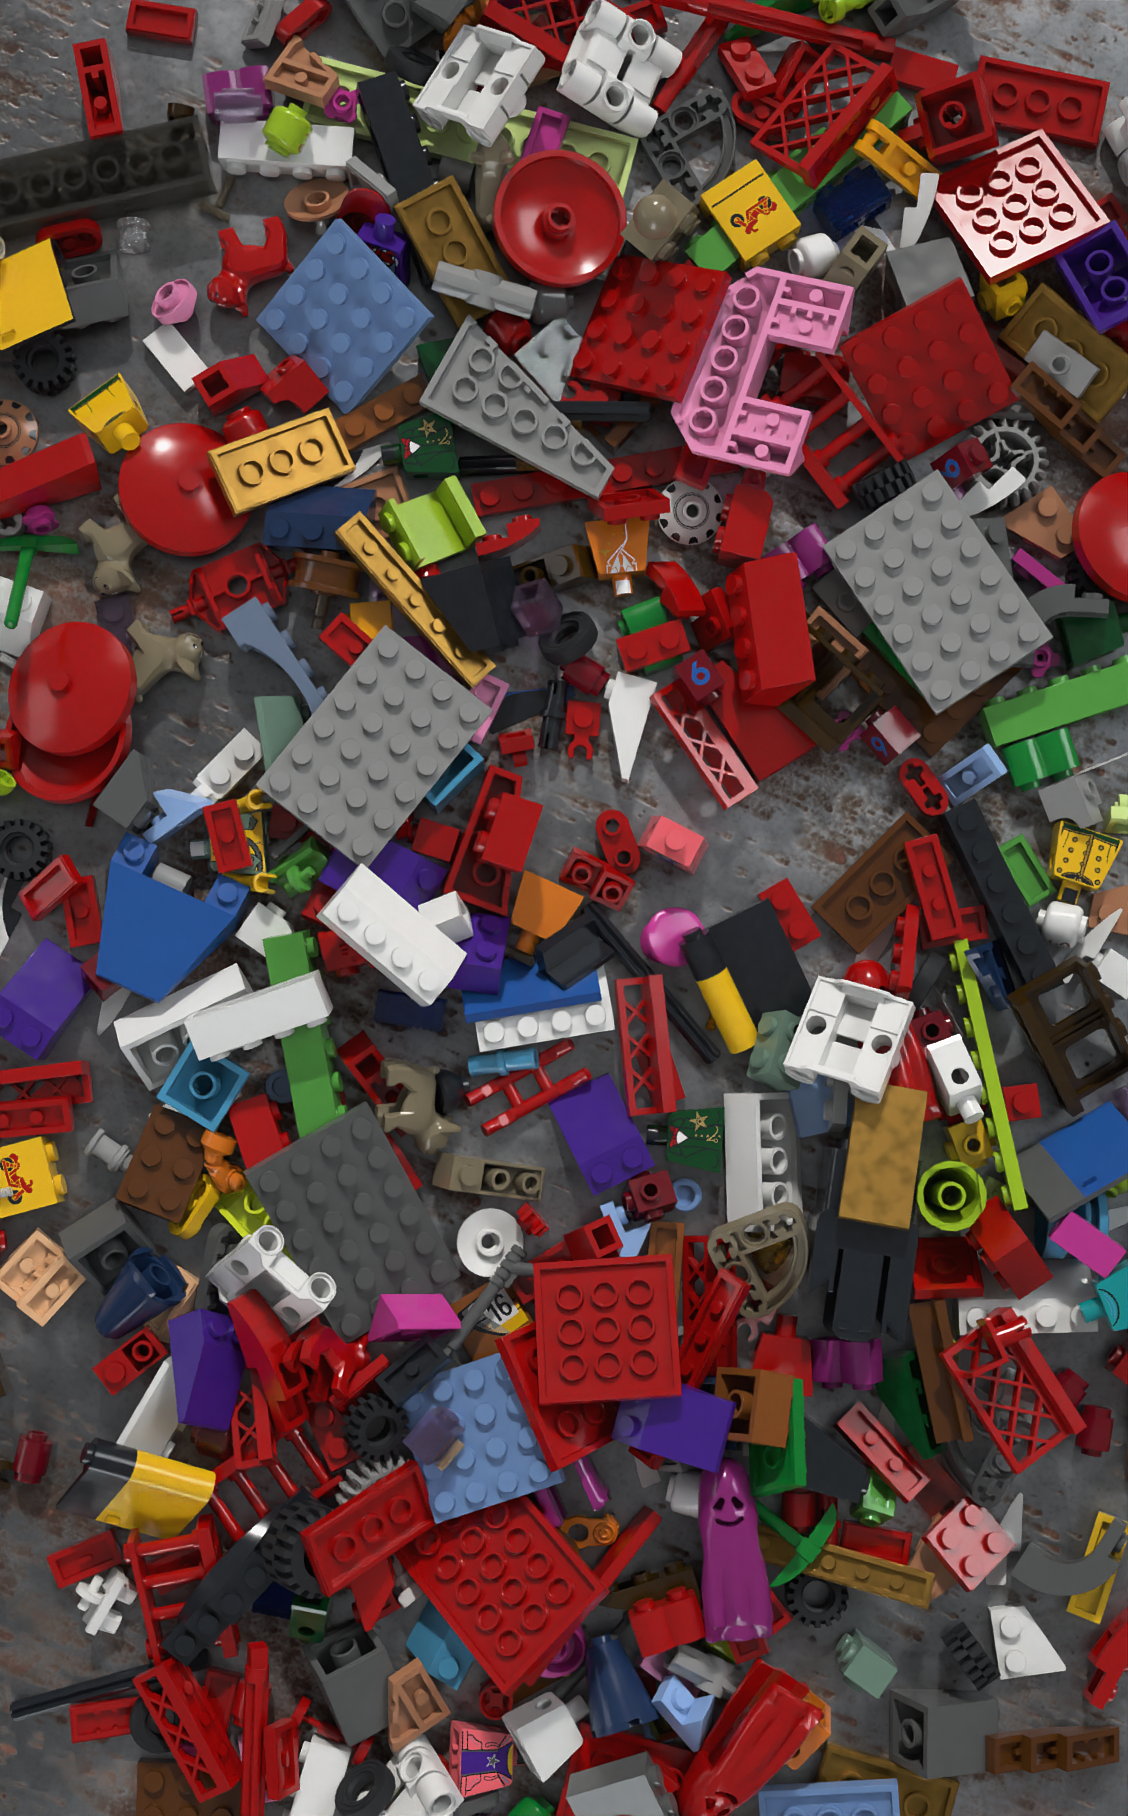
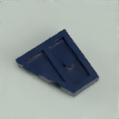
M996 939L964 951L968 962L996 1012L1011 1008L1005 996L1014 992L1015 987L999 940Z

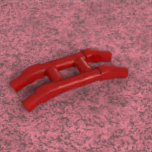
M566 1038L539 1053L538 1069L510 1071L509 1075H500L464 1095L466 1104L472 1107L503 1090L512 1107L480 1126L484 1136L488 1137L591 1080V1073L586 1067L555 1084L552 1083L544 1066L575 1049L574 1042L570 1038ZM532 1073L541 1092L524 1101L514 1083Z

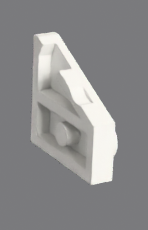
M1022 1602L988 1607L996 1666L1001 1674L999 1676L1000 1680L1066 1671L1065 1664Z

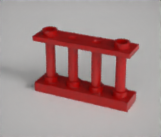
M816 352L815 355L821 362L817 367L781 396L776 395L772 397L770 393H766L760 400L790 406L828 374L832 376L842 389L812 414V420L802 446L805 458L802 464L839 510L851 500L847 495L851 491L850 486L858 482L891 455L897 462H900L904 458L901 451L905 449V446L894 432L888 436L839 372L843 365L835 355ZM851 401L862 415V418L822 450L818 448L814 451L806 441L810 438L809 433ZM871 428L883 445L842 477L838 475L834 478L827 469L831 464L829 461Z
M305 1421L287 1433L277 1432L275 1428L276 1442L283 1437L287 1442L291 1441L319 1481L320 1485L310 1491L316 1498L324 1495L328 1499L341 1489L339 1482L344 1480L346 1472L342 1468L331 1476L302 1433L304 1429L301 1425ZM255 1438L243 1446V1461L251 1460L255 1457L258 1458L257 1440ZM233 1453L209 1470L215 1472L216 1478L208 1505L235 1543L245 1532L217 1493L219 1490L218 1483L227 1477L230 1482L234 1480L260 1519L264 1518L272 1510L246 1474L248 1469L239 1471L235 1469ZM278 1459V1465L266 1467L289 1499L298 1487Z
M213 1513L200 1515L196 1529H193L191 1534L142 1543L139 1529L133 1528L130 1531L127 1543L123 1544L124 1559L126 1564H131L148 1634V1639H146L145 1643L146 1654L149 1660H154L155 1666L161 1663L167 1657V1653H169L160 1646L161 1639L163 1638L160 1621L177 1618L186 1602L156 1607L152 1589L202 1580L223 1556ZM194 1548L195 1551L200 1550L202 1561L199 1562V1566L149 1575L145 1557ZM238 1622L234 1625L230 1624L212 1643L216 1644L217 1647L222 1646L225 1659L239 1655L242 1640Z

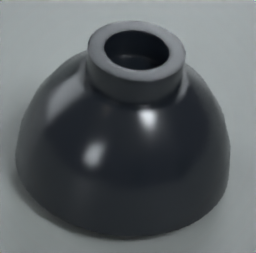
M440 1069L439 1073L435 1075L436 1093L434 1106L437 1113L445 1116L459 1107L464 1095L470 1092V1085L465 1075L458 1076L452 1071Z

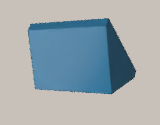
M190 1040L158 1093L157 1098L215 1133L251 1073L228 1056L213 1062L210 1060V1057L199 1061Z

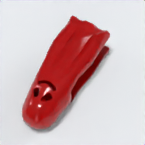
M874 960L855 962L845 970L842 976L844 980L887 991L893 995V991L887 990L888 971ZM910 1023L900 1049V1062L893 1068L887 1084L928 1092L924 1122L941 1118L942 1111L928 1060ZM857 1041L859 1049H862L864 1043ZM880 1046L876 1053H887L892 1047Z
M760 1657L755 1659L725 1705L710 1733L701 1744L699 1751H697L684 1776L677 1795V1807L680 1816H729L738 1807L756 1795L794 1756L816 1725L824 1718V1713L820 1708L802 1700L810 1692L805 1682L797 1681L784 1669L773 1667Z

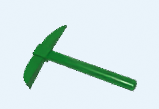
M21 534L19 537L0 539V551L20 552L4 619L5 627L15 629L18 626L34 554H37L38 551L79 554L78 544L74 539L66 536H38L36 534Z
M755 1498L758 1518L793 1546L797 1552L769 1587H777L789 1582L798 1576L809 1564L814 1562L835 1527L837 1511L834 1503L831 1504L809 1538L801 1536Z

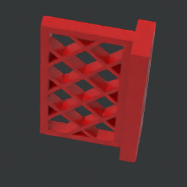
M490 0L479 23L486 27L512 34L522 42L536 46L544 55L545 62L562 72V67L571 45L567 46L560 41L557 29L574 25L577 32L580 23L585 19V16H577L573 0H543L526 5L525 0H519L521 7L510 10L499 4L498 0ZM606 0L618 9H620L621 11H623L624 13H626V15H629L630 17L635 19L634 15L630 14L629 12L614 4L610 0ZM568 1L572 19L555 23L550 5ZM545 7L550 25L538 28L531 23L528 11ZM523 13L524 19L517 14ZM552 31L553 36L549 35L546 32Z
M833 41L749 142L751 148L802 177L805 185L815 190L865 130L869 120L875 118L899 89L894 68L884 62L878 66ZM835 55L846 60V67L827 70V65ZM862 72H868L872 75L866 83L853 85L852 75ZM848 76L849 87L830 91L829 80ZM824 82L825 92L807 96L806 90L812 84ZM850 96V102L845 108L832 111L831 100ZM827 102L828 112L809 116V105ZM803 107L804 118L786 122L785 116L790 110ZM829 121V128L824 134L811 136V125ZM802 127L806 128L807 138L788 142L787 131ZM782 132L783 143L772 146L763 143L769 135ZM808 147V153L800 163L790 159L789 151Z
M997 1307L987 1314L995 1328L1018 1318L1012 1307ZM976 1326L938 1355L1013 1474L1018 1475L1070 1434L1077 1435L1087 1426L1031 1337L1005 1348L1008 1358L1017 1367L1015 1381L1000 1378L1002 1366L1000 1365L993 1369L992 1376L981 1374L977 1377L969 1378L967 1382L963 1375L968 1371L960 1370L952 1356L962 1349L972 1351L970 1371L978 1367L980 1353L991 1355L989 1350L981 1349L983 1335L979 1327ZM1024 1326L1016 1329V1332L1023 1329ZM974 1341L973 1347L968 1346V1344ZM976 1378L991 1381L988 1401L979 1400L975 1395ZM999 1383L1014 1386L1011 1406L996 1403ZM1021 1388L1031 1389L1035 1395L1033 1411L1019 1408ZM982 1405L987 1406V1411L984 1409ZM995 1407L1010 1410L1007 1431L998 1430L994 1425ZM1018 1412L1032 1415L1029 1436L1015 1433ZM1040 1417L1050 1419L1057 1430L1047 1440L1037 1438ZM1014 1437L1029 1440L1027 1455L1020 1461H1017L1012 1453ZM1037 1442L1042 1443L1038 1447H1036Z

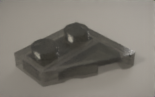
M564 318L554 319L510 359L519 366L550 401H560L566 380L569 378L573 368V359L578 354L583 339Z

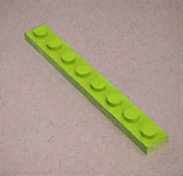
M968 939L954 941L953 951L948 952L951 971H958L961 984L955 985L959 1005H966L968 1017L963 1018V1025L966 1037H973L975 1050L970 1051V1056L976 1071L980 1070L982 1076L981 1104H988L991 1116L985 1118L989 1138H995L998 1151L993 1152L995 1168L997 1172L1003 1171L1006 1185L1000 1186L1004 1206H1011L1012 1214L1027 1211L1028 1204L977 979L964 951L970 949Z

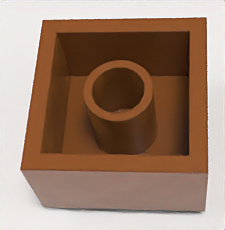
M718 1367L714 1395L737 1403L727 1441L786 1448L794 1376L761 1369Z

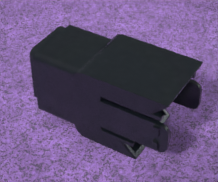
M836 1138L835 1148L824 1147L816 1207L810 1211L807 1218L809 1234L808 1261L798 1288L810 1294L819 1286L823 1287V1283L828 1280L823 1325L827 1330L834 1332L838 1338L858 1342L869 1341L874 1333L876 1318L881 1325L880 1334L886 1335L887 1333L889 1337L904 1345L919 1238L918 1229L913 1221L916 1207V1188L919 1183L922 1161H918L909 1230L905 1231L840 1219L837 1216L849 1139Z

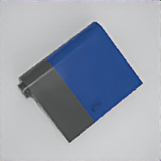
M1109 1101L1016 1155L1024 1191L1050 1223L1128 1178V1121Z

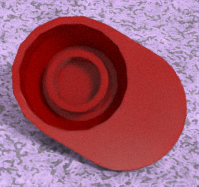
M356 188L348 192L344 197L337 219H343L358 234L364 223L370 222L375 224L377 214L386 213L391 215V210L384 198L375 191L366 188Z

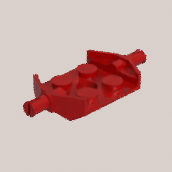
M257 542L192 570L189 581V599L186 600L187 604L169 610L174 624L191 616H197L221 635L223 634L222 630L227 629L222 618L255 596L262 605L268 602L272 609L284 605V607L288 606V580H290V576L296 570L297 558L294 557L286 561L285 558L281 559L261 542ZM241 577L247 581L246 590L238 595L231 593L229 590L230 582L234 578Z

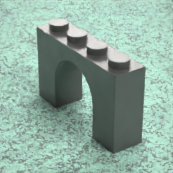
M647 1751L570 1774L566 1799L575 1816H679L676 1799L672 1792H667L664 1786L662 1771L658 1764H653Z

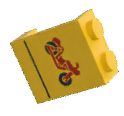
M757 159L700 195L699 209L705 218L710 215L714 217L741 257L739 267L742 272L750 267H761L770 259L769 255L779 248L781 251L790 248L798 239L797 236L801 223Z
M48 1135L0 1147V1189L11 1187L13 1191V1196L0 1199V1218L65 1201L63 1194L67 1193L66 1181L63 1174H58L55 1161L59 1160L57 1146L54 1141L49 1140Z

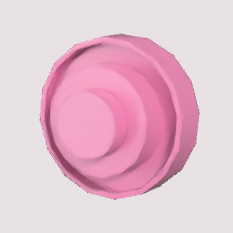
M177 279L164 284L155 295L151 307L152 315L163 325L187 321L194 313L197 299L196 289L186 279Z

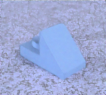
M988 743L939 776L937 780L955 807L1008 772V770Z
M173 789L156 791L153 794L164 813L151 820L152 827L145 831L143 836L148 842L153 844L164 842L202 815V807L213 805L214 803L211 799Z
M612 1199L600 1203L603 1216L610 1214L624 1246L620 1252V1257L637 1256L651 1222H644L624 1230L623 1225L629 1222L622 1205L615 1206Z
M675 1674L664 1676L651 1703L693 1752L699 1751L711 1726L715 1695L711 1694L694 1698Z

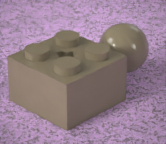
M662 179L651 194L643 197L637 203L633 212V218L620 235L654 263L657 260L672 262L680 251L679 243L685 236L690 238L701 224L699 218L702 213L694 203L666 180Z

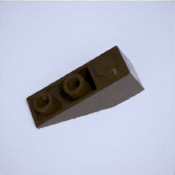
M570 544L513 566L521 602L569 590L598 579L590 547Z
M683 1559L670 1561L663 1565V1570L653 1573L649 1569L638 1571L630 1576L631 1580L621 1583L615 1580L608 1589L610 1593L598 1604L600 1606L629 1611L634 1608L633 1604L641 1599L653 1598V1601L661 1600L667 1597V1591L685 1586L687 1590L694 1589L700 1609L703 1610L702 1596L691 1561L684 1563Z

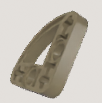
M778 1203L718 1226L709 1234L707 1249L717 1270L719 1271L720 1268L729 1270L733 1266L745 1268L748 1275L742 1280L751 1285L749 1293L754 1300L759 1299V1304L754 1306L752 1302H747V1294L739 1310L743 1316L756 1319L776 1310L792 1296L804 1276L808 1261L809 1234L803 1213L794 1203ZM785 1214L788 1219L793 1218L792 1225H788L785 1221L780 1222L781 1215ZM750 1225H758L764 1230L765 1234L761 1238L754 1239L746 1234L745 1229ZM772 1225H775L774 1232H771ZM793 1237L794 1256L791 1265L781 1281L767 1292L748 1254ZM722 1238L725 1243L730 1242L728 1250L731 1257L727 1258V1252L723 1245L717 1246L718 1239Z

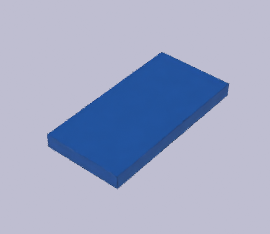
M533 955L535 961L532 966L513 958L504 960L498 995L461 990L466 1023L602 1001L597 969L569 989L563 990L539 972L536 955Z

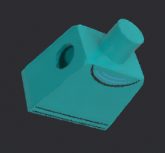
M1128 1259L1116 1265L1106 1279L1099 1275L1090 1281L1096 1297L1078 1303L1085 1323L1104 1317L1108 1327L1113 1331L1128 1329Z

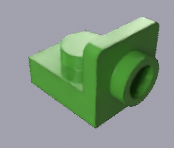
M867 1468L866 1473L870 1474L868 1491L866 1495H860L859 1503L851 1508L850 1516L860 1519V1523L863 1525L879 1527L894 1517L897 1495L873 1469Z

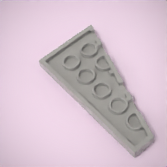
M468 314L419 400L420 405L598 501L614 473V467L587 438L585 439L571 425L570 420L554 407L549 398L514 361H511L502 352L498 344L490 336H487L477 325V322Z

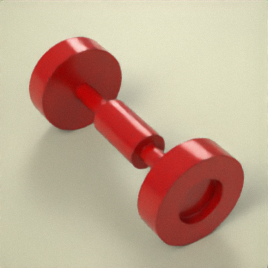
M302 1696L290 1717L296 1719V1729L303 1720L317 1728V1733L336 1744L340 1741L347 1745L338 1727L324 1719L320 1722L305 1714L312 1700ZM371 1735L363 1742L351 1746L354 1752L349 1764L356 1766L363 1762L373 1743L374 1735Z

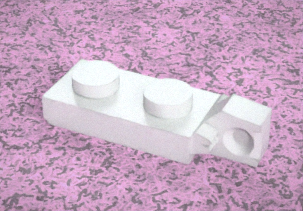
M243 728L197 775L198 777L192 782L197 788L191 795L211 799L214 804L220 799L224 800L263 760L261 743Z

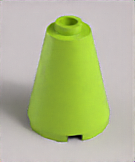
M952 1160L936 1163L923 1173L917 1184L916 1203L923 1218L938 1229L959 1231L968 1228L975 1223L986 1207L987 1191L983 1179L973 1168L965 1163Z

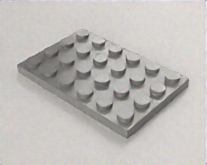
M938 469L823 545V550L936 716L1053 639L1047 627Z
M385 625L256 783V787L355 865L359 866L362 863L368 868L491 715L493 710Z

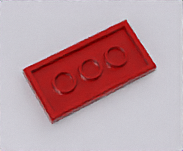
M980 55L976 70L985 81L997 130L1027 136L1043 129L1053 142L1091 150L1096 149L1110 82Z
M411 1459L299 1533L323 1595L327 1597L332 1596L436 1525L429 1504L428 1488L417 1461Z

